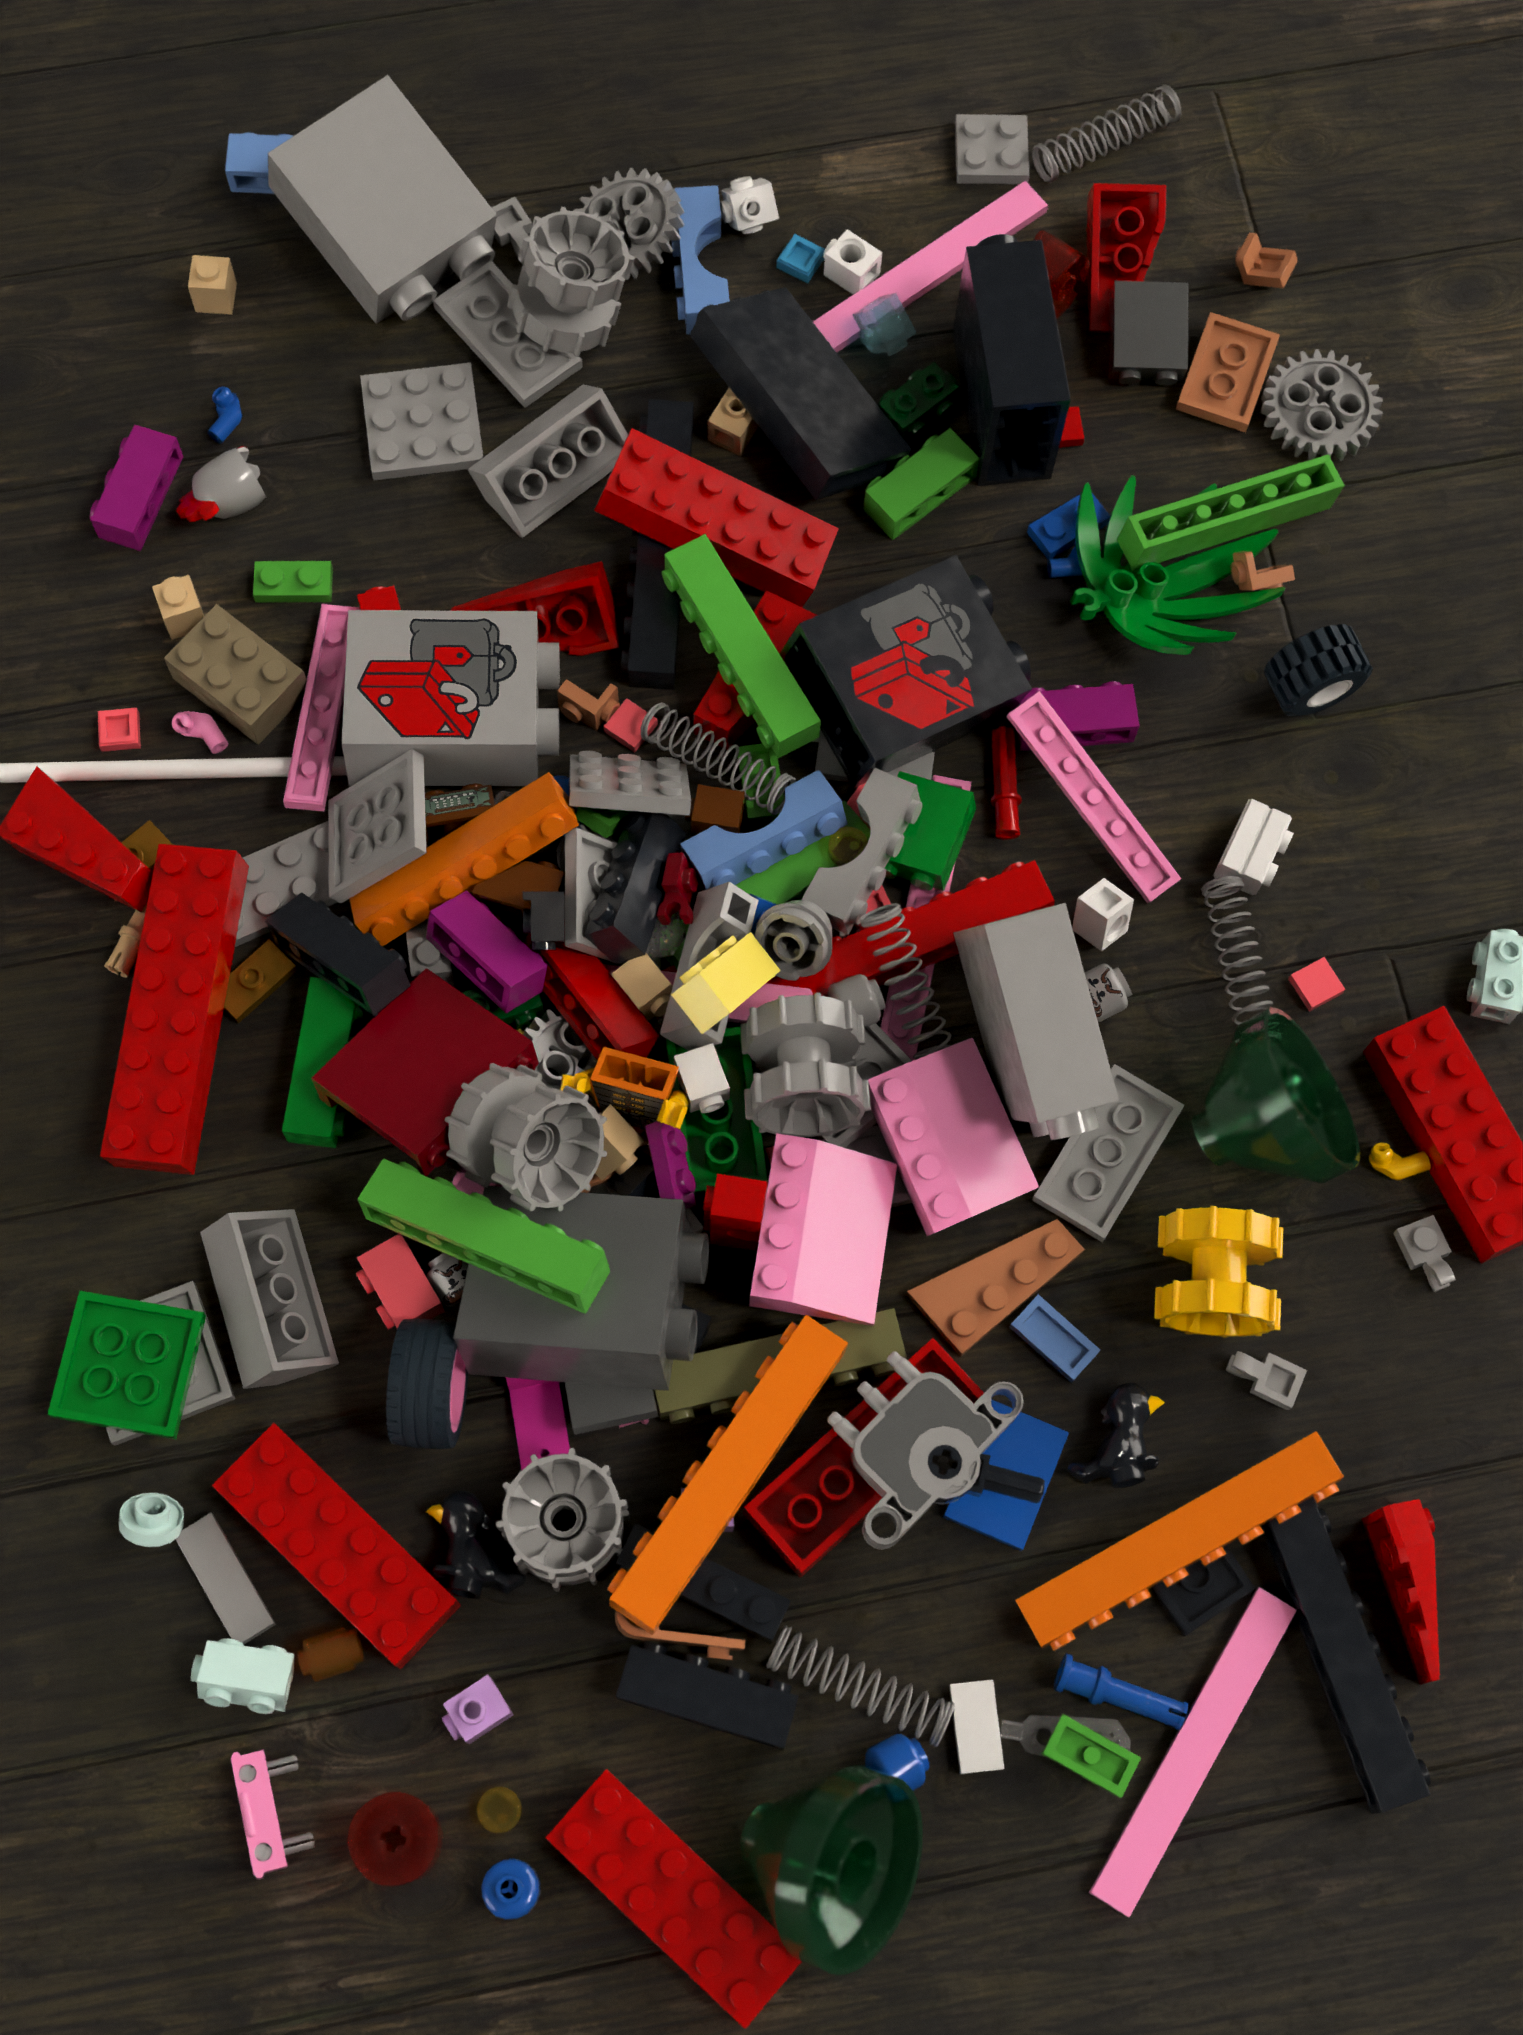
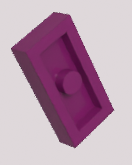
M659 1121L646 1125L660 1198L683 1200L685 1210L697 1206L694 1195L696 1182L688 1167L685 1153L687 1152L688 1145L681 1129Z

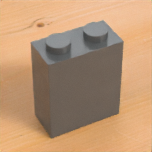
M1115 281L1109 294L1108 379H1118V382L1122 384H1136L1141 380H1155V383L1158 385H1173L1177 381H1182L1188 369V283Z

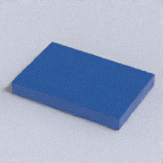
M991 1399L992 1407L996 1412L1000 1414L1012 1412L1013 1408ZM1020 1412L1013 1423L983 1454L991 1456L990 1465L1042 1478L1045 1486L1040 1502L1032 1503L983 1490L980 1497L966 1494L956 1502L949 1503L943 1518L1022 1551L1069 1432Z

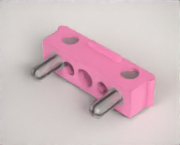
M264 1750L241 1756L238 1752L232 1754L231 1764L253 1875L258 1880L262 1879L265 1873L287 1868L285 1855L314 1848V1841L283 1848V1846L314 1838L311 1832L283 1840L281 1838L269 1777L296 1771L299 1764L295 1763L272 1770L268 1769L298 1761L295 1755L266 1762Z

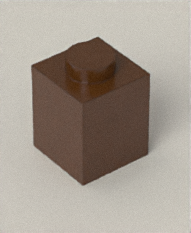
M698 784L696 798H691L690 815H685V821H691V836H695L714 825L729 832L740 833L745 792Z

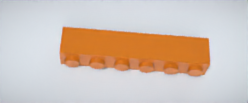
M550 772L544 774L427 847L426 854L349 898L355 925L363 934L366 932L372 934L383 947L428 919L429 912L466 890L469 893L472 892L475 885L506 871L579 826L573 806H569V796Z

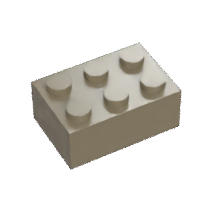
M217 604L164 657L170 674L175 681L257 745L269 735L304 697L307 682L304 671Z

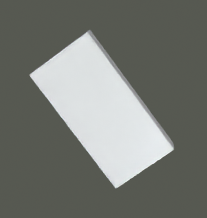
M993 1680L950 1684L951 1703L955 1705L952 1715L960 1774L1003 1770L1004 1762Z

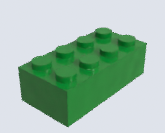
M740 1027L726 1028L722 1043L714 1045L730 1087L729 1100L724 1101L723 1107L709 1113H701L700 1110L690 1113L688 1107L680 1128L688 1145L687 1152H685L688 1167L696 1182V1189L694 1191L696 1204L704 1203L707 1185L715 1186L717 1174L768 1182L762 1135L759 1133V1127L755 1125L753 1120H747L745 1116L744 1089H750L754 1078L751 1057L749 1054L742 1053ZM666 1038L668 1064L674 1065V1056L688 1051ZM676 1078L673 1091H682L678 1078Z

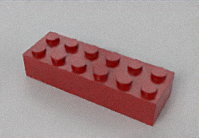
M631 428L594 511L673 549L706 534L732 577L763 592L767 590L800 607L804 606L815 590L839 528L633 428Z
M1445 1006L1374 1037L1363 1051V1054L1418 1152L1424 1151L1427 1154L1431 1164L1429 1172L1480 1263L1483 1264L1523 1245V1142Z
M934 1338L908 1360L921 1374L933 1372L943 1375L973 1403L984 1394ZM894 1372L876 1389L891 1402L908 1383ZM863 1400L844 1418L861 1432L878 1413ZM834 1428L828 1431L744 1507L743 1515L799 1578L807 1573L863 1522L870 1510L882 1499L858 1474L852 1462L853 1449L834 1431Z
M275 1423L212 1485L400 1670L461 1606L433 1576Z
M607 1769L546 1837L561 1854L744 2029L748 2027L805 1959V1956Z

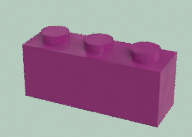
M134 424L129 437H124L120 444L119 459L115 467L107 472L104 483L105 489L100 500H96L91 507L90 521L98 538L138 551L142 550L183 459L177 437Z
M1107 682L1099 687L1087 688L1081 685H1069L1061 690L1049 691L1043 688H1032L1014 708L1016 709L1040 691L1081 746L1134 742L1140 726L1133 684L1122 685L1119 682ZM1017 732L1020 751L1031 750Z
M467 890L429 912L426 939L505 1013H508L543 991L548 965L542 957L527 947L510 927L500 922L484 903L479 902Z

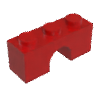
M717 1174L715 1186L707 1185L703 1207V1230L710 1231V1244L757 1252L767 1194V1181Z

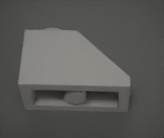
M428 919L407 931L406 939L412 981L427 968L453 987H456L453 963L426 939Z

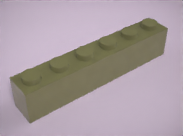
M895 1308L876 1312L874 1326L845 1321L823 1324L824 1327L848 1342L845 1354L826 1380V1382L833 1381L834 1386L854 1383L859 1380L858 1375L873 1371L875 1377L893 1374L895 1371L887 1362V1357L893 1351H896L903 1358L907 1357ZM783 1334L696 1353L692 1361L673 1360L669 1391L654 1390L660 1419H670L671 1424H678L695 1419L694 1413L711 1409L713 1415L730 1412L743 1391L746 1390L752 1393L760 1380L755 1375L768 1356L775 1359L784 1346L779 1343V1340Z

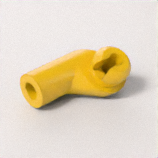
M1380 1142L1371 1148L1369 1161L1372 1167L1393 1180H1402L1431 1169L1430 1160L1424 1151L1402 1158L1394 1153L1387 1143Z

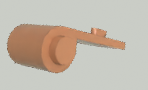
M618 1611L615 1612V1623L618 1630L626 1637L632 1639L708 1648L707 1658L723 1660L733 1659V1656L729 1655V1650L740 1652L745 1649V1640L659 1630V1627L652 1636Z

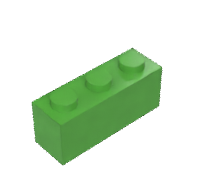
M951 428L940 436L935 434L912 457L909 455L903 457L895 465L893 471L884 478L879 476L870 482L865 490L863 510L893 541L975 479L980 458Z

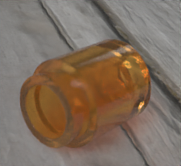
M340 1627L304 1639V1649L297 1651L303 1676L311 1674L314 1682L356 1669L355 1664L365 1661L356 1628L345 1630L344 1627Z

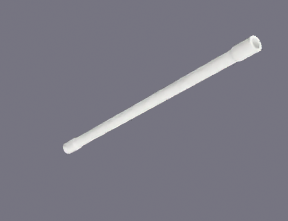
M335 756L331 776L347 775L344 756ZM292 757L0 763V783L27 782L36 766L55 782L288 777Z

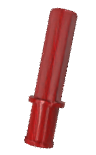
M999 726L991 734L994 796L991 798V805L995 807L996 837L1009 840L1020 836L1018 806L1021 804L1022 798L1017 793L1015 732L1012 728Z

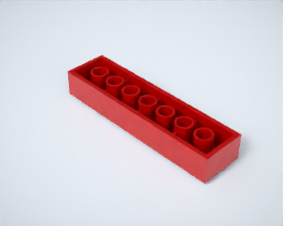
M158 844L100 1153L101 1158L115 1167L194 1175L249 870V865L236 850Z

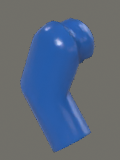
M219 387L212 395L219 418L208 429L207 433L219 444L224 442L242 420L239 399L235 393H231L228 387Z
M1076 547L1073 548L1067 558L1048 559L1047 574L1049 578L1082 575Z

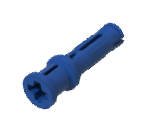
M1068 1653L1064 1654L1054 1681V1691L1059 1693L1063 1690L1076 1693L1088 1698V1703L1092 1705H1101L1104 1701L1167 1724L1177 1730L1181 1729L1185 1718L1169 1711L1182 1715V1713L1187 1714L1188 1703L1184 1701L1180 1702L1111 1677V1672L1106 1667L1100 1666L1096 1669L1074 1661L1073 1656Z

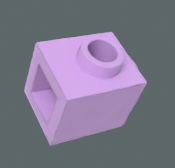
M486 1675L443 1703L448 1714L442 1717V1720L454 1740L463 1737L465 1742L470 1744L514 1714L492 1678Z

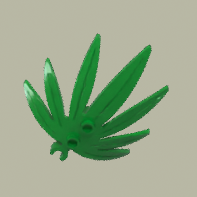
M1134 475L1130 476L1111 513L1104 536L1102 558L1091 487L1088 482L1085 483L1081 491L1076 517V550L1080 569L1088 588L1077 589L1070 600L1072 605L1077 603L1086 605L1079 616L1081 620H1090L1094 618L1097 612L1104 611L1111 624L1130 641L1157 652L1188 655L1194 647L1175 640L1199 643L1224 642L1233 640L1237 632L1205 629L1166 619L1196 620L1231 615L1270 602L1280 597L1285 591V587L1238 594L1174 600L1201 591L1231 575V564L1234 562L1233 553L1252 551L1253 556H1257L1275 539L1278 529L1268 530L1213 548L1166 567H1163L1160 563L1147 562L1140 569L1132 571L1129 563L1125 567L1120 565L1123 551L1117 538L1127 518L1132 516L1136 477ZM1211 484L1199 494L1217 489V484Z

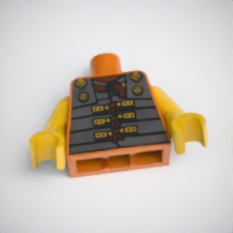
M603 1047L595 1068L579 1072L574 1076L563 1074L560 1090H563L565 1086H569L580 1092H587L597 1102L600 1112L611 1104L637 1133L646 1131L645 1126L656 1121L680 1129L689 1105L688 1096L685 1092L681 1090L673 1091L679 1066Z

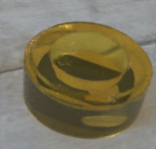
M855 827L839 828L829 839V857L837 866L845 865L861 854L868 840L865 834Z
M495 1787L485 1792L480 1798L477 1815L480 1823L487 1830L494 1833H505L512 1830L519 1823L522 1816V1804L519 1797L512 1790L504 1787Z

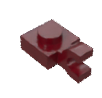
M683 852L668 853L661 885L665 891V897L658 908L657 917L661 925H670L672 915L679 912L684 924H692L693 911L690 903L693 892H696L698 888L697 872L695 868H691Z

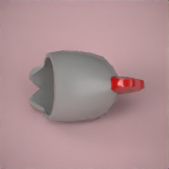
M240 446L239 448L226 451L205 464L194 474L192 490L179 499L180 505L177 507L176 512L180 518H187L189 522H195L200 519L206 521L212 517L226 519L251 510L266 498L264 491L257 481L260 476L259 467L246 463L249 455L248 448Z

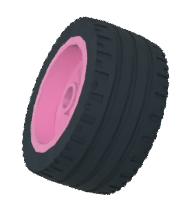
M418 1318L405 1319L399 1324L391 1352L386 1400L387 1430L392 1444L411 1448L423 1447L424 1449H451L456 1446L462 1428L468 1385V1371L453 1339L457 1322L433 1319L421 1320Z

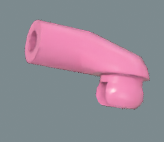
M184 711L178 712L172 718V727L177 733L187 737L202 738L211 753H219L228 746V741L213 717L209 714Z

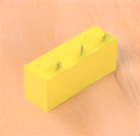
M751 932L739 941L733 935L681 975L679 979L683 985L674 991L671 996L699 1032L703 1034L734 1011L781 970Z

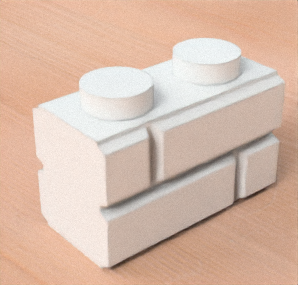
M1248 799L1213 874L1214 878L1224 876L1241 877L1244 883V887L1241 890L1250 895H1256L1262 884L1269 887L1279 867L1272 863L1277 852L1285 853L1294 834L1287 830L1292 820L1290 815L1274 808L1270 809L1269 806L1254 799Z

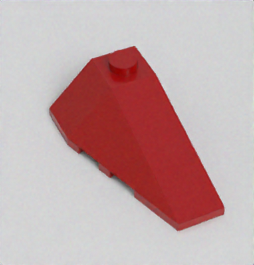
M1094 183L1090 189L1087 200L1089 332L1109 333V294L1115 281L1144 282L1166 222V185Z
M602 561L566 569L451 608V611H537L539 642H559L560 651L569 652V655L582 656L619 647L613 596Z
M1420 1499L1384 1506L1363 1517L1362 1521L1419 1683L1422 1685L1440 1679L1435 1540L1432 1535L1435 1532V1525L1430 1511L1422 1507Z

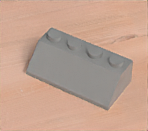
M581 385L467 470L485 500L519 537L523 538L609 474L614 467L628 434L603 389Z
M295 1209L228 1213L200 1232L243 1389L278 1385L339 1364Z

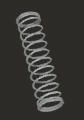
M1162 85L1157 87L1153 94L1145 93L1142 95L1141 100L1132 99L1128 106L1121 104L1117 111H1107L1105 117L1096 116L1092 123L1084 122L1080 129L1072 127L1068 135L1060 133L1056 141L1048 139L1045 141V144L1039 143L1035 145L1032 156L1038 174L1046 182H1052L1059 177L1057 163L1047 147L1049 142L1055 143L1056 158L1061 169L1065 173H1070V159L1064 148L1058 143L1061 137H1067L1068 152L1073 163L1079 168L1083 166V156L1080 148L1073 138L1070 137L1073 131L1079 132L1080 146L1087 160L1090 162L1095 161L1093 144L1085 132L1082 131L1086 125L1091 126L1092 140L1096 150L1100 155L1106 156L1108 151L1107 143L1101 131L1094 125L1098 119L1103 120L1104 134L1109 146L1117 151L1120 147L1119 137L1113 125L1107 120L1109 114H1115L1118 134L1127 145H1130L1132 141L1131 131L1136 138H1143V125L1148 132L1153 134L1156 130L1155 120L1163 128L1167 127L1168 122L1172 124L1178 122L1182 112L1177 94L1170 86ZM1162 91L1170 97L1174 104L1175 119L1169 115L1164 106ZM1147 96L1151 97L1152 112L1143 102V99ZM1154 100L1157 102L1158 109L1165 119L1164 125L1157 116ZM1134 102H1139L1141 120L1131 108ZM1142 105L1150 115L1153 130H1150L1145 122ZM1122 108H1127L1129 126L1119 114ZM1130 111L1138 121L1141 131L1140 136L1133 127ZM1118 117L1126 127L1129 137L1128 142L1121 133ZM1106 123L1113 131L1117 147H1114L1109 139ZM1094 129L1101 137L1105 149L1104 153L1097 144ZM1082 135L1085 137L1091 148L1092 159L1088 156L1085 150ZM1070 141L1073 143L1078 152L1080 158V165L1076 162L1073 156ZM1058 147L1065 156L1068 170L1065 169L1061 162ZM1039 149L1043 151L1044 164L1051 177L1047 175L1041 165Z
M663 702L655 704L647 712L640 730L643 740L651 744L657 743L660 750H669L672 757H681L684 764H694L696 771H706L709 778H718L721 785H731L732 790H737L734 787V783L747 771L751 762V752L743 753L735 763L739 754L738 745L735 744L729 747L724 754L727 745L726 738L722 737L713 744L714 731L710 730L701 737L702 725L700 723L693 725L689 729V717L685 716L677 722V710L673 709L670 711L669 705ZM664 708V716L658 729L648 737V725L652 717L658 710ZM672 713H675L674 721H673L671 727H670L669 730L660 738V736H661L662 733L665 731V729H666V727H667V725H668V723H669L670 715H671ZM684 720H687L683 734L672 745L677 728ZM696 727H699L695 741L684 752L690 734ZM671 733L669 747L665 748L660 744V741L664 740ZM708 734H711V740L707 748L697 758L701 743ZM683 740L681 754L677 755L673 752L672 748L676 747ZM721 741H724L720 754L715 759V761L711 765H709L710 758L716 746ZM697 744L693 761H687L684 755L688 754ZM733 748H736L731 763L721 773L726 757ZM709 751L706 768H699L697 762ZM746 755H748V760L744 769L734 779L738 765L740 764L741 760ZM722 757L718 775H711L709 769ZM760 758L747 771L743 789L737 791H744L745 799L749 801L756 799L758 807H767L769 813L777 815L780 814L784 807L785 798L774 810L773 804L785 791L788 781L790 780L791 785L796 782V779L787 773L780 775L772 786L767 804H761L759 797L773 783L776 776V767L771 766L766 769L758 782L755 797H749L746 790L755 784L763 771L764 762ZM760 762L761 765L757 775L746 787L750 773ZM735 763L730 782H723L721 776L726 774ZM770 770H773L769 783L759 793L764 778Z
M1224 876L1207 882L1202 886L1201 891L1202 895L1205 896V905L1212 908L1208 912L1207 917L1209 920L1216 922L1212 926L1211 932L1219 937L1214 944L1216 949L1222 951L1218 962L1227 966L1222 971L1221 976L1230 981L1225 988L1226 993L1234 996L1228 1005L1237 1011L1232 1021L1241 1026L1236 1032V1036L1239 1038L1237 1041L1239 1043L1238 1046L1243 1049L1260 1048L1277 1042L1282 1035L1280 1030L1276 1028H1263L1240 1036V1032L1244 1028L1274 1022L1277 1017L1265 1016L1248 1023L1236 1020V1017L1244 1011L1265 1009L1272 1006L1273 1002L1261 1001L1244 1008L1235 1007L1232 1004L1239 997L1262 994L1270 988L1268 986H1257L1240 993L1229 990V987L1235 982L1256 980L1265 976L1266 972L1253 971L1237 978H1229L1225 975L1226 971L1232 967L1253 965L1260 962L1262 957L1250 956L1233 963L1222 961V957L1228 952L1251 950L1259 944L1256 941H1248L1228 949L1218 946V943L1224 938L1245 936L1255 930L1252 926H1245L1225 934L1215 932V927L1220 923L1239 922L1248 919L1252 915L1250 912L1244 911L1228 915L1220 920L1212 918L1211 914L1216 909L1241 906L1248 901L1246 897H1236L1225 900L1217 905L1208 903V898L1225 897L1238 892L1244 887L1241 877ZM1222 884H1226V885L1220 886V887H1218V888H1216V889H1214V890H1212V891H1208L1209 889H1211V888H1213V887H1216V886H1219V885H1222ZM1241 901V902H1238V903L1226 905V904L1231 903V902ZM1245 915V916H1243V917L1231 919V918H1234V917H1237V916Z
M894 903L866 913L860 918L859 922L862 927H872L895 917H901V920L893 927L867 937V941L876 940L889 933L907 932V935L897 943L878 949L872 955L879 956L898 947H913L911 952L903 958L880 966L878 970L884 971L908 961L919 962L910 972L891 978L884 983V985L889 986L907 977H925L916 987L898 992L890 997V1000L894 1001L915 991H930L929 996L923 1001L903 1007L896 1012L897 1015H903L920 1006H936V1009L928 1016L910 1021L901 1028L908 1030L928 1020L938 1019L942 1021L941 1025L934 1031L917 1035L908 1040L907 1043L912 1045L936 1034H946L948 1036L939 1046L924 1049L913 1056V1058L919 1059L940 1049L950 1047L951 1045L946 1044L951 1039V1033L941 1030L946 1020L943 1017L934 1016L938 1012L940 1005L929 1001L934 994V990L930 987H922L927 982L928 975L916 972L921 967L923 961L919 958L911 957L915 953L917 946L913 943H904L909 938L911 931L907 928H898L903 923L905 916L900 914L902 911L901 905Z
M787 1625L783 1627L766 1665L767 1669L770 1668L773 1672L778 1670L796 1641L787 1673L788 1678L791 1679L797 1673L812 1648L803 1684L806 1687L813 1680L828 1655L819 1687V1692L822 1694L827 1690L844 1662L835 1694L836 1702L843 1697L860 1669L851 1701L852 1709L857 1707L876 1676L867 1709L868 1716L874 1713L892 1683L883 1716L884 1724L890 1720L908 1690L899 1730L903 1731L919 1703L924 1698L915 1732L916 1739L921 1736L932 1715L941 1704L938 1719L929 1744L934 1747L939 1745L953 1713L954 1703H950V1701L945 1703L944 1698L939 1699L924 1720L929 1700L927 1690L920 1694L907 1715L913 1692V1685L909 1683L901 1691L891 1708L897 1685L896 1676H892L887 1681L874 1703L881 1677L880 1668L875 1669L858 1696L865 1670L864 1661L858 1663L841 1690L849 1663L848 1654H844L825 1683L833 1656L832 1646L825 1650L809 1676L817 1649V1639L809 1643L793 1669L802 1634L800 1631L794 1635L781 1656L792 1631L791 1627L788 1628Z

